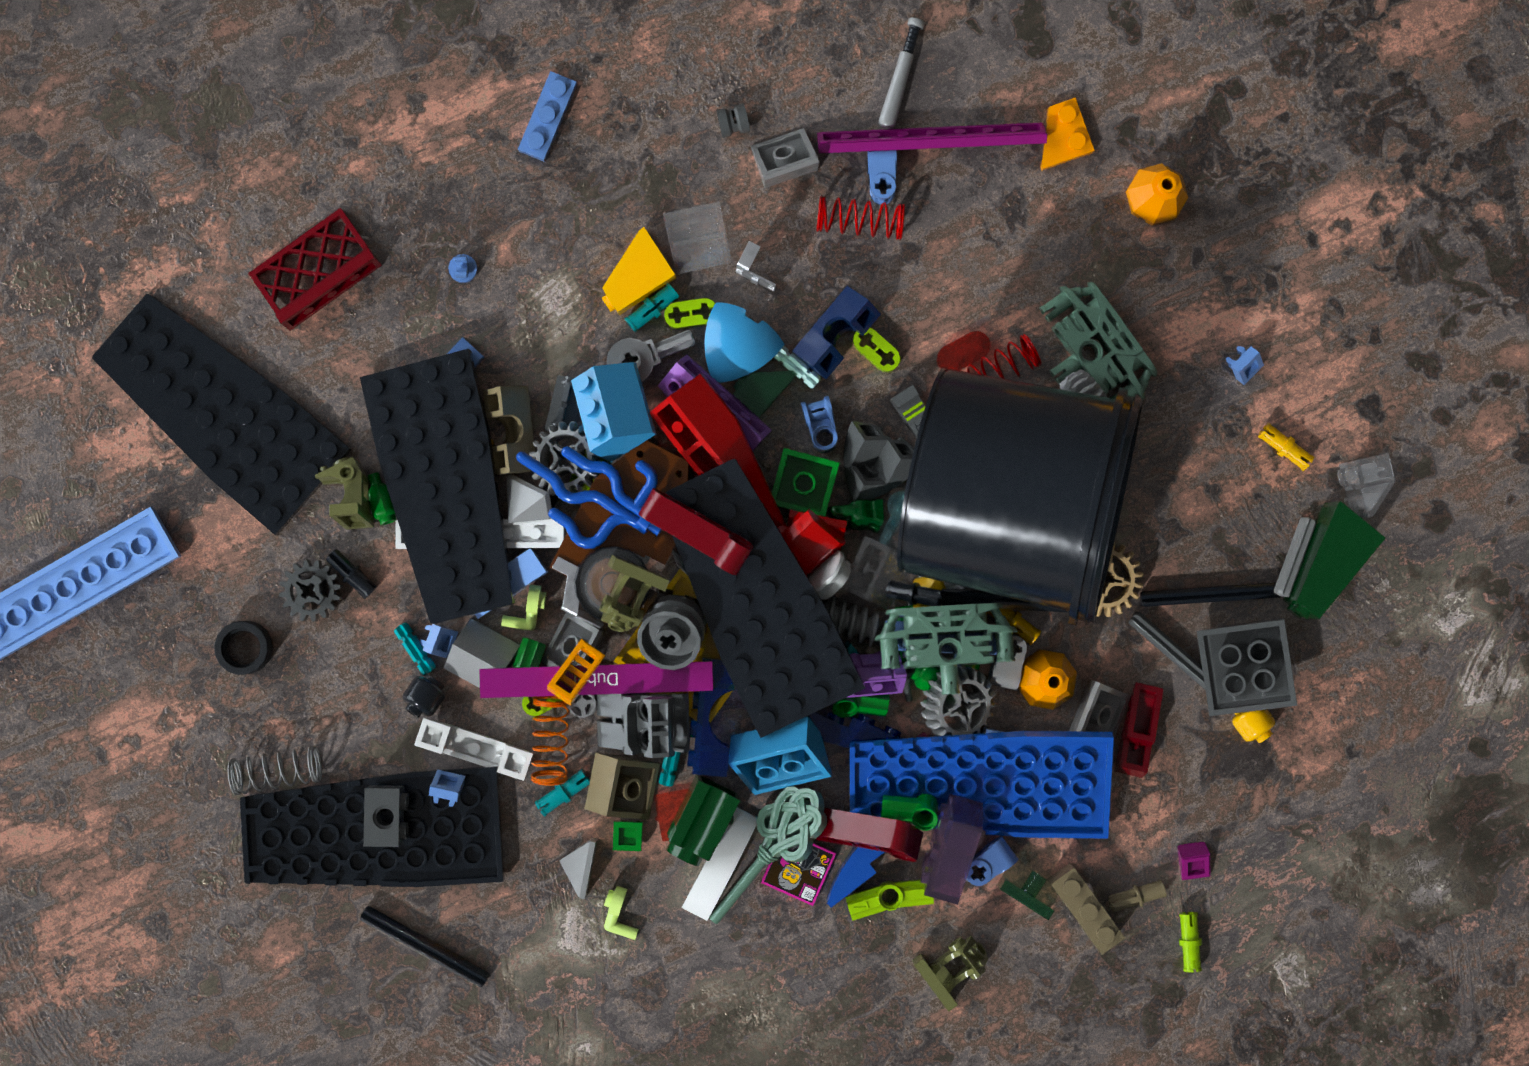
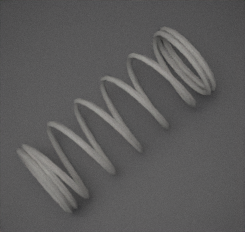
M315 746L308 747L307 760L310 775L308 781L305 782L298 769L297 752L293 749L295 777L292 784H289L284 776L282 755L278 752L277 761L280 778L277 786H273L268 777L267 759L265 754H263L262 766L265 779L261 789L255 785L252 778V762L248 756L246 764L250 779L247 791H243V775L239 761L235 758L230 759L227 769L230 789L234 795L247 794L252 784L256 790L261 792L265 788L267 781L272 788L278 789L282 778L288 786L292 787L297 780V775L304 784H308L311 779L315 783L320 782L322 778V764L319 751ZM313 754H314L315 763H316V773H315L314 763H313Z

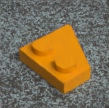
M1076 97L1048 107L1046 116L1047 143L1043 144V155L1040 165L1042 171L1089 155L1095 151Z

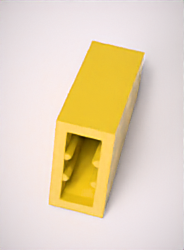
M645 227L638 231L602 287L606 294L602 297V300L610 312L616 309L619 316L665 287L667 283L676 280V275Z

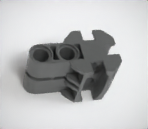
M688 692L596 694L597 715L612 717L597 720L598 747L622 750L626 755L644 753V757L649 758L671 757L675 755V752L684 753L690 751Z

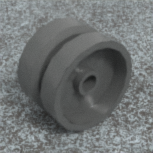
M671 594L659 597L650 604L637 633L638 647L649 663L661 669L676 670L686 667L695 660L702 646L707 628V622L701 608L693 600L685 596Z

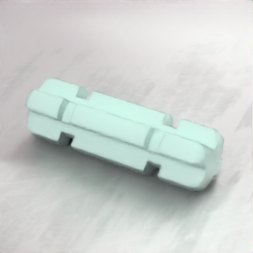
M783 346L773 358L778 362L782 361L786 369L798 379L802 378L804 380L803 383L813 389L820 382V375L814 370L811 372L808 365L795 354H790L788 352L789 349Z

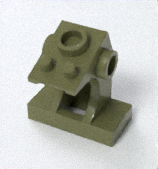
M346 457L337 460L334 466L327 468V466L321 467V472L315 475L316 479H319L323 485L343 484L345 490L344 498L339 504L329 505V516L346 530L373 528L374 518L370 513L368 499L370 481L362 465L354 457Z
M612 555L608 566L620 573L610 596L605 595L599 611L603 612L601 621L608 623L610 629L624 632L629 631L634 626L638 627L641 623L644 610L640 609V606L650 587L653 586L666 591L670 581L664 576ZM624 586L637 591L631 606L618 602Z
M972 935L965 940L962 937L954 940L948 946L950 950L930 965L922 954L912 960L915 968L948 1012L958 1005L950 993L952 989L968 976L974 980L986 971L985 965L989 959L987 952L981 943L975 941ZM959 956L965 967L952 976L944 965Z

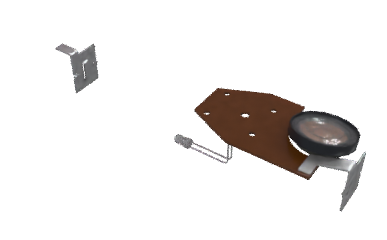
M749 241L737 263L735 272L751 280V283L759 284L774 292L775 283L749 271L760 249V246ZM649 441L638 445L620 459L617 458L616 462L612 465L621 476L624 492L632 499L636 498L646 483V476L635 467L636 462L639 460L647 462L656 470L658 475L656 489L664 493L688 481V462ZM642 451L644 453L643 457H637V452ZM676 471H681L682 477H676ZM601 473L594 479L589 490L601 492L617 502L612 493L609 478ZM585 502L581 504L573 521L576 522L583 536L593 537L602 524L614 514L595 502ZM620 524L612 530L601 546L594 549H584L577 546L567 533L549 567L567 576L561 610L599 629L602 628L604 624L594 620L589 614L601 620L603 612L599 611L601 602L605 595L610 596L620 572L608 566L611 556H617L645 569L647 568L643 560L636 554L644 558L648 556L665 565L675 547L672 535L664 530L658 536L650 531L644 535L628 524ZM624 586L618 602L631 606L637 591ZM650 589L647 591L640 606V609L647 601ZM579 602H580L582 608H583L584 610H586L588 613H586V612H584V611H582V610H578V609H579Z

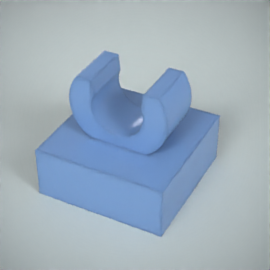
M1238 346L1236 350L1241 357L1236 361L1230 357L1226 358L1236 380L1243 385L1264 366L1260 353L1252 346L1247 351L1244 347Z
M432 624V626L426 625L425 629L430 632L427 640H420V644L424 646L423 651L447 658L452 644L456 640L458 631Z
M437 769L430 785L429 796H433V801L437 804L440 798L450 800L449 806L453 807L455 802L458 801L464 786L465 776Z

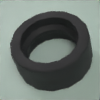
M253 621L232 622L225 626L217 635L214 644L215 657L220 666L230 673L236 675L252 674L263 669L270 661L273 652L272 638L268 631L259 623ZM239 631L253 633L260 642L259 656L249 664L242 665L236 663L228 654V641L233 634Z

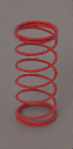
M820 196L817 232H822L823 219L825 231L827 233L830 231L839 201L840 232L842 235L846 231L854 203L856 235L859 236L869 205L871 236L874 238L885 205L887 239L891 237L898 212L896 240L902 239L905 204L897 205L889 231L888 206L886 202L882 203L874 229L873 207L869 200L865 205L858 230V211L855 199L850 203L843 228L842 203L838 197L834 203L829 226L827 227L826 196Z
M1026 334L1020 335L1023 351L1014 342H1008L1007 350L1010 359L1001 350L995 349L994 359L996 366L986 357H981L980 360L984 375L987 376L983 359L995 369L1002 379L1005 378L1000 369L996 352L1004 356L1019 378L1021 376L1012 358L1010 344L1018 349L1032 370H1034L1033 365L1039 367L1042 365V361L1036 347ZM968 364L967 372L970 373L969 367H972L978 374L983 375L974 365Z

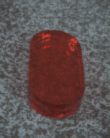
M973 331L941 348L937 354L936 362L939 369L947 368L960 371L968 367V364L981 360V357H985L990 351V340L986 334Z

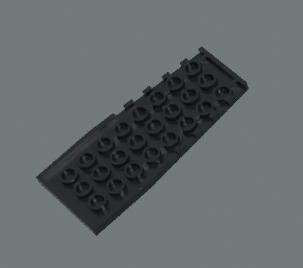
M146 294L92 356V359L216 485L274 535H278L321 486L322 482L315 478V475L321 472L320 468L323 466H327V468L334 466L337 460L345 458L352 450L286 392L254 371L246 363L232 355L150 294Z
M465 349L360 377L378 460L430 623L437 624L515 604L510 583L512 580L511 570L508 569L506 552H508L507 543L504 542L502 524H504L503 516L500 513L498 501L500 495L494 474V469L496 468L491 435L471 350Z
M733 458L665 493L753 544L751 553L738 575L735 576L718 567L714 563L713 558L672 535L721 660L760 738L859 692L865 689L866 686L827 607L810 579L804 573L795 554L790 550L783 534L775 525L768 513L769 511L754 490L751 481L740 467L738 460Z
M497 766L442 769V771L465 776L464 786L458 801L455 802L453 807L449 806L450 800L440 798L437 804L434 803L433 796H429L430 785L437 770L412 771L243 796L240 798L244 882L246 884L288 883L297 885L325 884L331 886L381 885V887H429L503 882L505 879ZM370 785L405 786L404 793L409 794L408 810H404V822H408L409 831L408 838L404 839V843L399 847L364 846V797L366 787ZM382 809L381 811L382 820L386 823H392L394 819L392 811L389 809Z

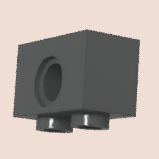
M370 785L365 788L364 846L399 847L404 843V839L408 838L409 827L408 822H404V810H408L409 794L404 793L405 786ZM382 809L392 811L394 815L392 823H386L382 820Z

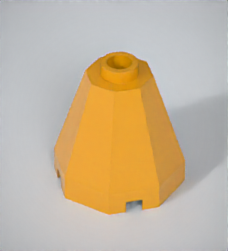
M1162 163L1139 169L1126 190L1131 214L1137 218L1144 219L1151 226L1175 220L1188 199L1182 174Z
M1039 649L1024 659L1018 690L1030 706L1054 710L1073 697L1077 672L1063 653ZM1054 676L1053 684L1049 686V679Z

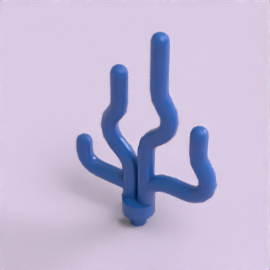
M569 446L562 448V456L581 469L590 473H603L609 478L612 493L617 501L615 502L596 490H585L578 493L570 492L566 489L561 477L553 470L523 451L517 453V461L547 480L555 494L562 501L569 504L595 502L614 514L602 524L593 537H585L581 534L576 522L557 508H551L548 512L549 517L566 529L570 539L577 546L584 549H594L601 546L612 530L620 524H628L644 535L648 531L656 536L661 533L662 529L643 519L638 514L651 490L656 488L658 484L656 470L647 462L639 460L635 464L636 469L646 476V483L636 498L632 499L624 492L621 476L611 464L604 461H591Z

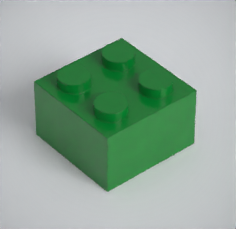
M784 448L772 490L777 506L799 512H806L810 509L816 515L825 517L840 463Z

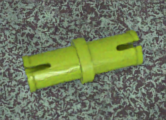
M1197 912L1179 913L1182 937L1179 939V946H1182L1184 972L1202 971L1200 959L1202 938H1199Z

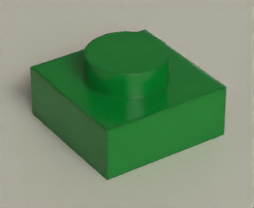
M614 820L613 850L642 851L643 821Z

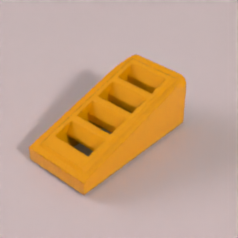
M581 639L549 682L547 690L571 706L605 655ZM581 651L594 659L593 663L590 664L578 654ZM575 661L586 668L585 674L574 667L572 663ZM569 671L579 678L580 681L578 683L574 682L565 675L566 672ZM562 681L572 688V692L569 693L558 685L559 682Z

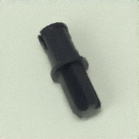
M335 549L327 556V562L344 577L343 582L351 585L363 599H366L378 587L360 570L359 565L355 567L339 550Z
M890 580L886 591L891 592L886 593L887 598L908 601L914 606L917 603L929 606H942L944 594L941 590L921 587L916 582L912 585Z

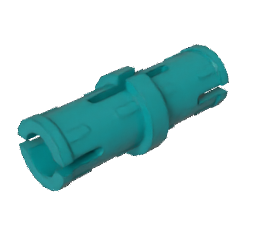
M667 283L664 288L650 299L645 298L643 300L644 304L624 319L636 333L653 317L658 318L661 315L660 312L675 299H678L679 295Z
M580 769L564 784L554 785L555 789L535 801L538 810L541 808L540 812L544 817L562 803L572 801V796L589 785L590 779L588 776L585 777L586 773L583 769Z

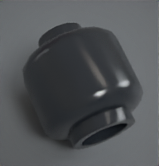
M425 674L424 677L416 676L402 695L404 702L407 703L405 710L417 718L421 714L427 717L432 716L445 699L444 686L428 674Z

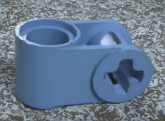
M896 150L867 151L871 199L879 205H882L884 202L889 204L895 197ZM881 184L885 185L887 189L886 194H881L879 190Z
M825 396L824 400L809 404L801 402L803 416L809 429L813 447L821 453L832 451L836 447L838 436L829 396ZM821 432L831 434L833 438L832 443L828 446L820 445L816 440L818 434Z
M999 836L966 861L963 866V875L972 885L983 886L998 874L1012 867L1019 859L1005 839ZM975 865L979 868L983 867L980 871L982 875L980 878L976 876L971 877L973 874L972 867Z

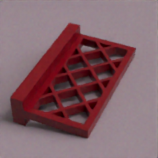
M339 208L248 274L275 312L279 322L291 331L377 270L382 264L368 247L345 212ZM342 219L345 223L343 236L330 234L332 224ZM314 237L323 238L320 252L307 251L308 242ZM329 239L342 241L339 255L326 253ZM348 242L359 243L363 249L354 257L345 256ZM290 254L299 255L297 269L284 267L285 258ZM305 256L319 257L316 272L303 270ZM325 258L338 260L336 270L330 274L322 273ZM267 270L276 271L274 285L263 284L259 276ZM282 272L295 274L293 288L280 286ZM301 275L315 277L313 286L308 290L299 289ZM278 291L291 293L290 303L280 309L276 303Z

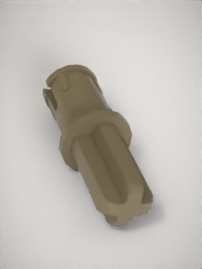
M1159 879L1158 881L1138 887L1133 885L1132 889L1112 894L1108 897V902L1111 910L1116 912L1136 905L1143 907V903L1165 898L1167 893L1162 880Z

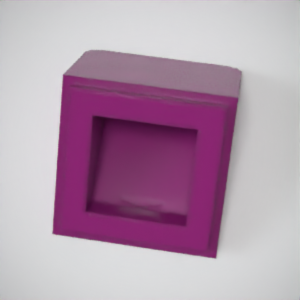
M1205 842L1177 846L1182 880L1211 876L1210 853Z

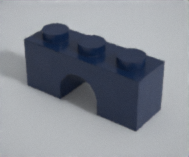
M846 286L792 352L808 365L810 369L814 370L824 379H827L844 359L836 349L838 338L848 331H856L863 336L879 318L881 313L867 298Z

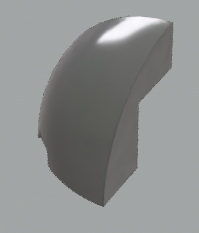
M852 421L844 445V472L854 501L874 499L888 493L908 478L914 447L901 437L897 440H892L890 437L885 436L882 432L883 428L880 426Z

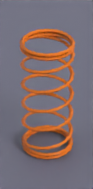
M534 696L533 705L550 708L563 707L567 710V713L561 717L534 716L532 719L539 722L560 721L566 724V729L560 732L534 731L532 735L538 737L557 735L564 738L566 743L560 747L533 746L532 750L537 752L557 750L566 756L560 762L533 761L531 764L537 767L560 766L564 768L565 773L557 770H540L531 774V781L545 786L564 784L568 780V775H566L568 770L561 763L568 759V754L562 748L569 743V740L562 733L569 729V725L562 718H565L570 713V710L566 707L568 704L564 701L551 702L539 700L546 698L560 699L557 696ZM544 775L559 776V777H555V778H551V779H537V778H535V777L544 776Z

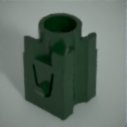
M696 773L667 832L669 844L666 850L673 856L694 866H699L702 859L710 861L727 826H731L734 822L733 814L740 802L738 794Z

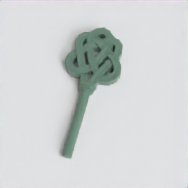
M786 787L778 795L774 803L765 805L759 811L756 820L757 829L765 839L759 845L758 857L709 916L712 922L718 924L766 864L777 861L780 856L787 861L799 863L809 857L813 850V840L821 835L827 826V816L824 813V799L820 792L810 788Z

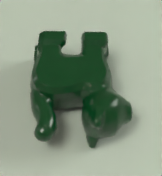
M883 499L872 501L855 500L850 505L830 506L827 509L829 518L847 521L846 530H871L873 533H878L880 526L884 523Z

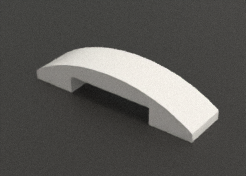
M423 718L414 744L439 754L444 753L484 767L497 766L498 773L522 781L525 779L533 755L532 752L506 742L428 718Z
M738 807L733 814V824L727 826L710 861L706 860L682 906L683 909L706 921L725 889L757 825L756 816Z

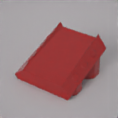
M810 509L795 515L792 525L789 527L777 526L790 550L798 559L806 576L810 575L846 543L839 533Z

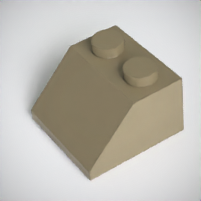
M595 753L584 809L607 817L649 820L660 763L615 754Z

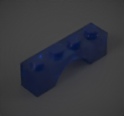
M703 657L702 661H713L714 690L694 692L692 709H698L697 721L691 720L690 738H695V747L688 752L687 766L693 767L692 774L727 777L730 746L716 737L712 731L709 716L714 702L723 694L734 691L735 686L720 658Z

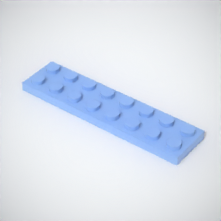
M149 507L2 591L0 593V660L180 558L181 554L155 508Z

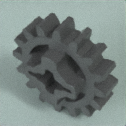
M304 560L303 567L298 563L293 564L295 572L285 571L284 574L289 579L279 583V585L285 587V591L279 593V597H286L287 599L282 605L283 608L292 607L291 616L301 613V621H306L309 615L312 622L318 621L319 614L323 618H328L329 613L327 610H337L338 607L334 604V601L342 600L343 598L337 594V590L342 589L343 585L335 583V580L340 577L339 574L331 575L332 566L330 565L322 569V561L316 560L313 566L310 560ZM306 572H316V575H313L311 579L301 576ZM326 583H328L329 586V595L326 594ZM315 585L313 591L317 596H307L309 590L306 586ZM293 587L296 588V592H297V598H296V599L294 598ZM311 602L321 605L320 608L315 610L305 609Z

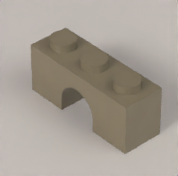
M499 386L483 390L487 419L499 420L506 430L504 443L492 447L496 468L494 469L495 476L533 472L516 459L518 452L523 451L528 455L530 452H535L528 386Z
M1068 863L1047 879L1101 955L1125 939L1074 866Z

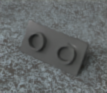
M557 376L544 430L549 431L550 425H554L558 429L559 422L561 421L565 422L567 426L571 421L576 422L579 409L571 382L574 379L573 377Z

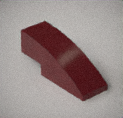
M1135 682L1123 725L1114 772L1143 778L1148 773L1151 749L1156 739L1163 688Z

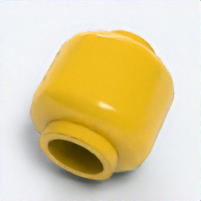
M1268 709L1234 713L1235 716L1232 718V723L1245 741L1251 742L1256 739L1258 743H1261L1273 735L1270 729L1275 725V719Z

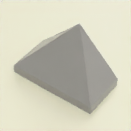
M512 474L508 475V523L550 519L548 512L552 507L549 493Z
M591 838L559 860L580 899H585L588 894L598 841L596 838Z

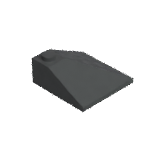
M1285 618L1197 631L1209 716L1297 706Z

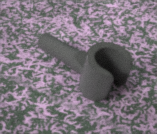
M909 668L904 686L906 702L913 701L909 676L914 673V668Z

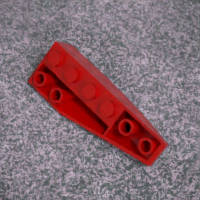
M702 373L679 388L649 412L698 476L736 458L746 477L749 478L754 486L753 488L760 500L769 511L768 513L775 525L786 526L737 417Z

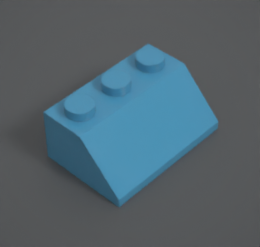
M628 362L593 366L571 380L590 452L612 462L656 435L636 363Z
M808 716L760 738L757 730L745 731L744 733L732 735L730 738L728 764L754 795L832 776L821 732Z

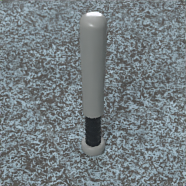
M911 17L908 20L909 32L903 51L899 54L878 122L879 126L884 129H893L896 124L914 59L913 52L919 31L923 30L925 22L918 18Z

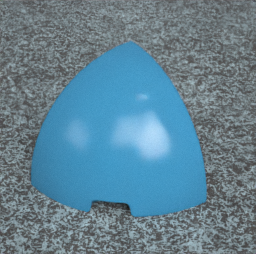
M716 302L706 326L705 357L709 373L717 382L722 383L736 380L756 371L775 357L785 345L775 330L764 320L756 323L746 316V309L728 303Z

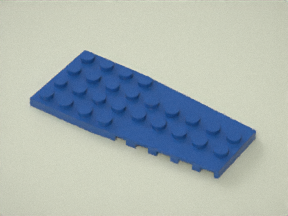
M1013 731L850 742V812L881 817L883 795L916 798L921 794H930L939 803L938 822L931 830L941 831V827L957 828L958 832L971 833V829L985 830L986 835L1022 838L1108 839L1114 744L1113 732ZM926 810L920 811V812L923 813V814H929V813H930L929 811H926Z

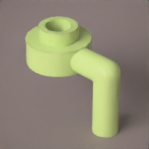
M530 584L526 604V618L503 615L501 626L529 631L536 628L539 608L544 609L547 592H542V586Z
M616 886L615 891L609 889L604 906L609 907L604 928L606 931L635 940L639 929L617 922L628 889Z

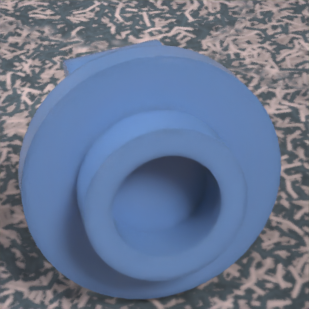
M459 254L453 257L449 263V274L457 282H470L477 274V264L469 255Z

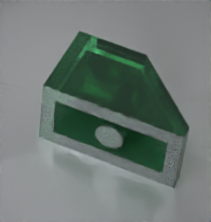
M793 370L751 373L748 378L746 376L741 377L735 383L733 388L736 391L733 396L760 418L792 383L797 374Z

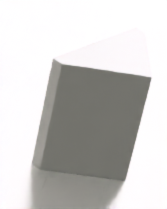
M804 128L750 146L764 188L817 171L819 167L818 157Z
M566 612L541 662L547 666H562L581 639L597 649L606 630L599 629ZM582 651L578 654L590 663L592 659L590 656ZM575 661L572 663L573 666L580 665Z
M470 618L452 644L444 669L480 688L479 669L509 668L519 650L520 644Z
M1089 679L1069 731L1113 732L1115 738L1131 696Z

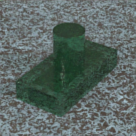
M1032 870L1022 888L1004 876L999 880L997 886L1000 890L1045 919L1049 920L1054 913V909L1037 898V895L1047 881L1039 873Z

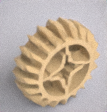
M1114 542L1107 576H1110V579L1117 580V582L1104 584L1097 617L1101 615L1102 608L1106 617L1112 616V608L1117 614H1122L1123 611L1120 604H1123L1126 608H1131L1132 604L1127 598L1138 599L1139 595L1133 592V588H1143V584L1135 583V578L1143 577V572L1134 573V568L1139 567L1141 564L1139 561L1129 562L1134 556L1132 551L1122 555L1125 551V545L1123 544L1119 545L1115 551ZM1113 558L1118 560L1123 566L1126 579L1115 574ZM1113 586L1124 587L1122 593L1116 599L1104 603L1105 596H1108V592Z

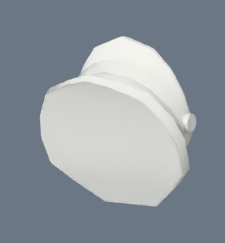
M837 550L807 576L822 600L833 596L845 584L851 573L850 566L852 564L848 560L845 561L843 552Z

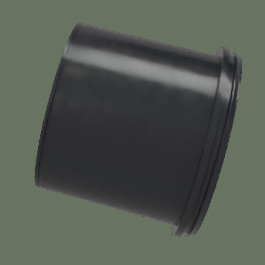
M942 368L931 388L911 459L899 526L897 546L898 570L1069 612L1068 624L1076 626L1078 620L1084 621L1086 625L1094 624L1122 510L1139 428L1143 398L1138 394H1135L1134 397L1128 396V389L1119 388L1116 399Z

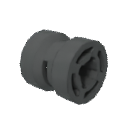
M744 104L735 105L734 109L731 110L725 108L716 110L722 138L730 137L734 132L738 131L740 133L750 132Z

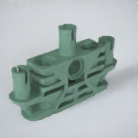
M1088 282V287L1085 288L1059 287L1061 293L1039 307L1042 315L1053 308V311L1045 316L1048 322H1051L1071 307L1073 309L1070 315L1051 328L1071 355L1049 370L1051 376L1054 377L1063 371V374L1054 379L1060 385V382L1066 376L1081 369L1088 372L1094 378L1105 394L1124 381L1127 384L1124 389H1128V396L1134 397L1135 394H1138L1144 401V392L1149 384L1148 381L1151 376L1156 377L1158 372L1112 305L1093 282ZM1090 295L1092 301L1086 305L1079 299L1082 296ZM1093 336H1095L1098 341H1095V340L1090 339V338L1093 337ZM1083 347H1090L1094 350L1095 357L1093 361L1083 358ZM1103 348H1104L1105 351L1107 352V355H1105L1104 357H1103ZM1141 367L1144 372L1141 378L1137 379L1134 371ZM1117 393L1110 398L1116 399Z
M1001 603L897 608L886 611L885 614L889 615L888 621L884 624L881 634L875 637V641H880L882 669L900 668L898 640H901L902 648L906 649L902 653L903 658H906V662L903 663L904 669L940 667L942 695L960 694L957 666L994 662V656H990L993 646H989V642L992 641V634H995L997 663L1015 661L1012 633L1018 631L1016 627L1010 626L1006 617L1000 612L999 608L1003 607ZM990 611L996 625L987 624L986 612ZM898 618H903L904 630L895 631V624ZM983 632V636L965 637V633ZM955 634V638H945L938 642L937 635ZM928 635V639L909 640V636ZM944 644L951 646L954 650V656L951 660L944 658L941 653V648Z

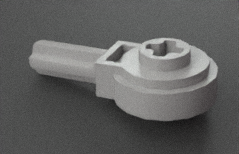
M690 330L654 343L652 339L645 342L635 338L621 339L609 350L606 362L607 365L626 363V357L630 355L633 359L638 358V361L635 363L643 383L648 380L654 367L662 365L661 359L694 346L695 339Z

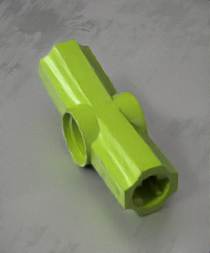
M931 878L899 882L884 881L878 886L845 897L852 921L886 910H896L900 907L934 904ZM887 889L897 891V898L892 902H885L882 899V894Z

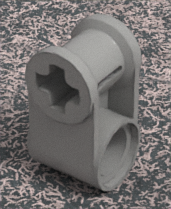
M1012 633L1014 643L1018 645V650H1014L1015 661L997 663V655H995L994 662H992L988 680L995 686L1016 691L1022 676L1027 645L1021 637Z

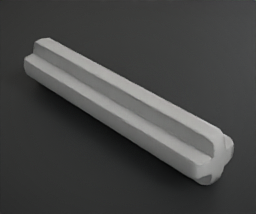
M1309 517L1300 518L1276 582L1274 593L1281 597H1289L1291 595L1315 530L1316 521Z

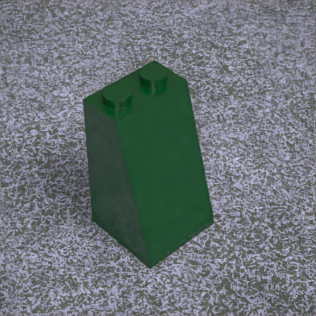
M1343 502L1325 503L1321 507L1316 519V527L1291 595L1283 598V601L1289 605L1287 610L1299 619L1302 617L1305 619H1320L1385 540V537Z

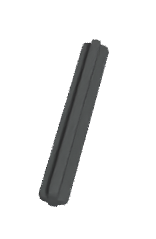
M1136 612L1130 618L1129 624L1205 689L1202 665L1141 612Z

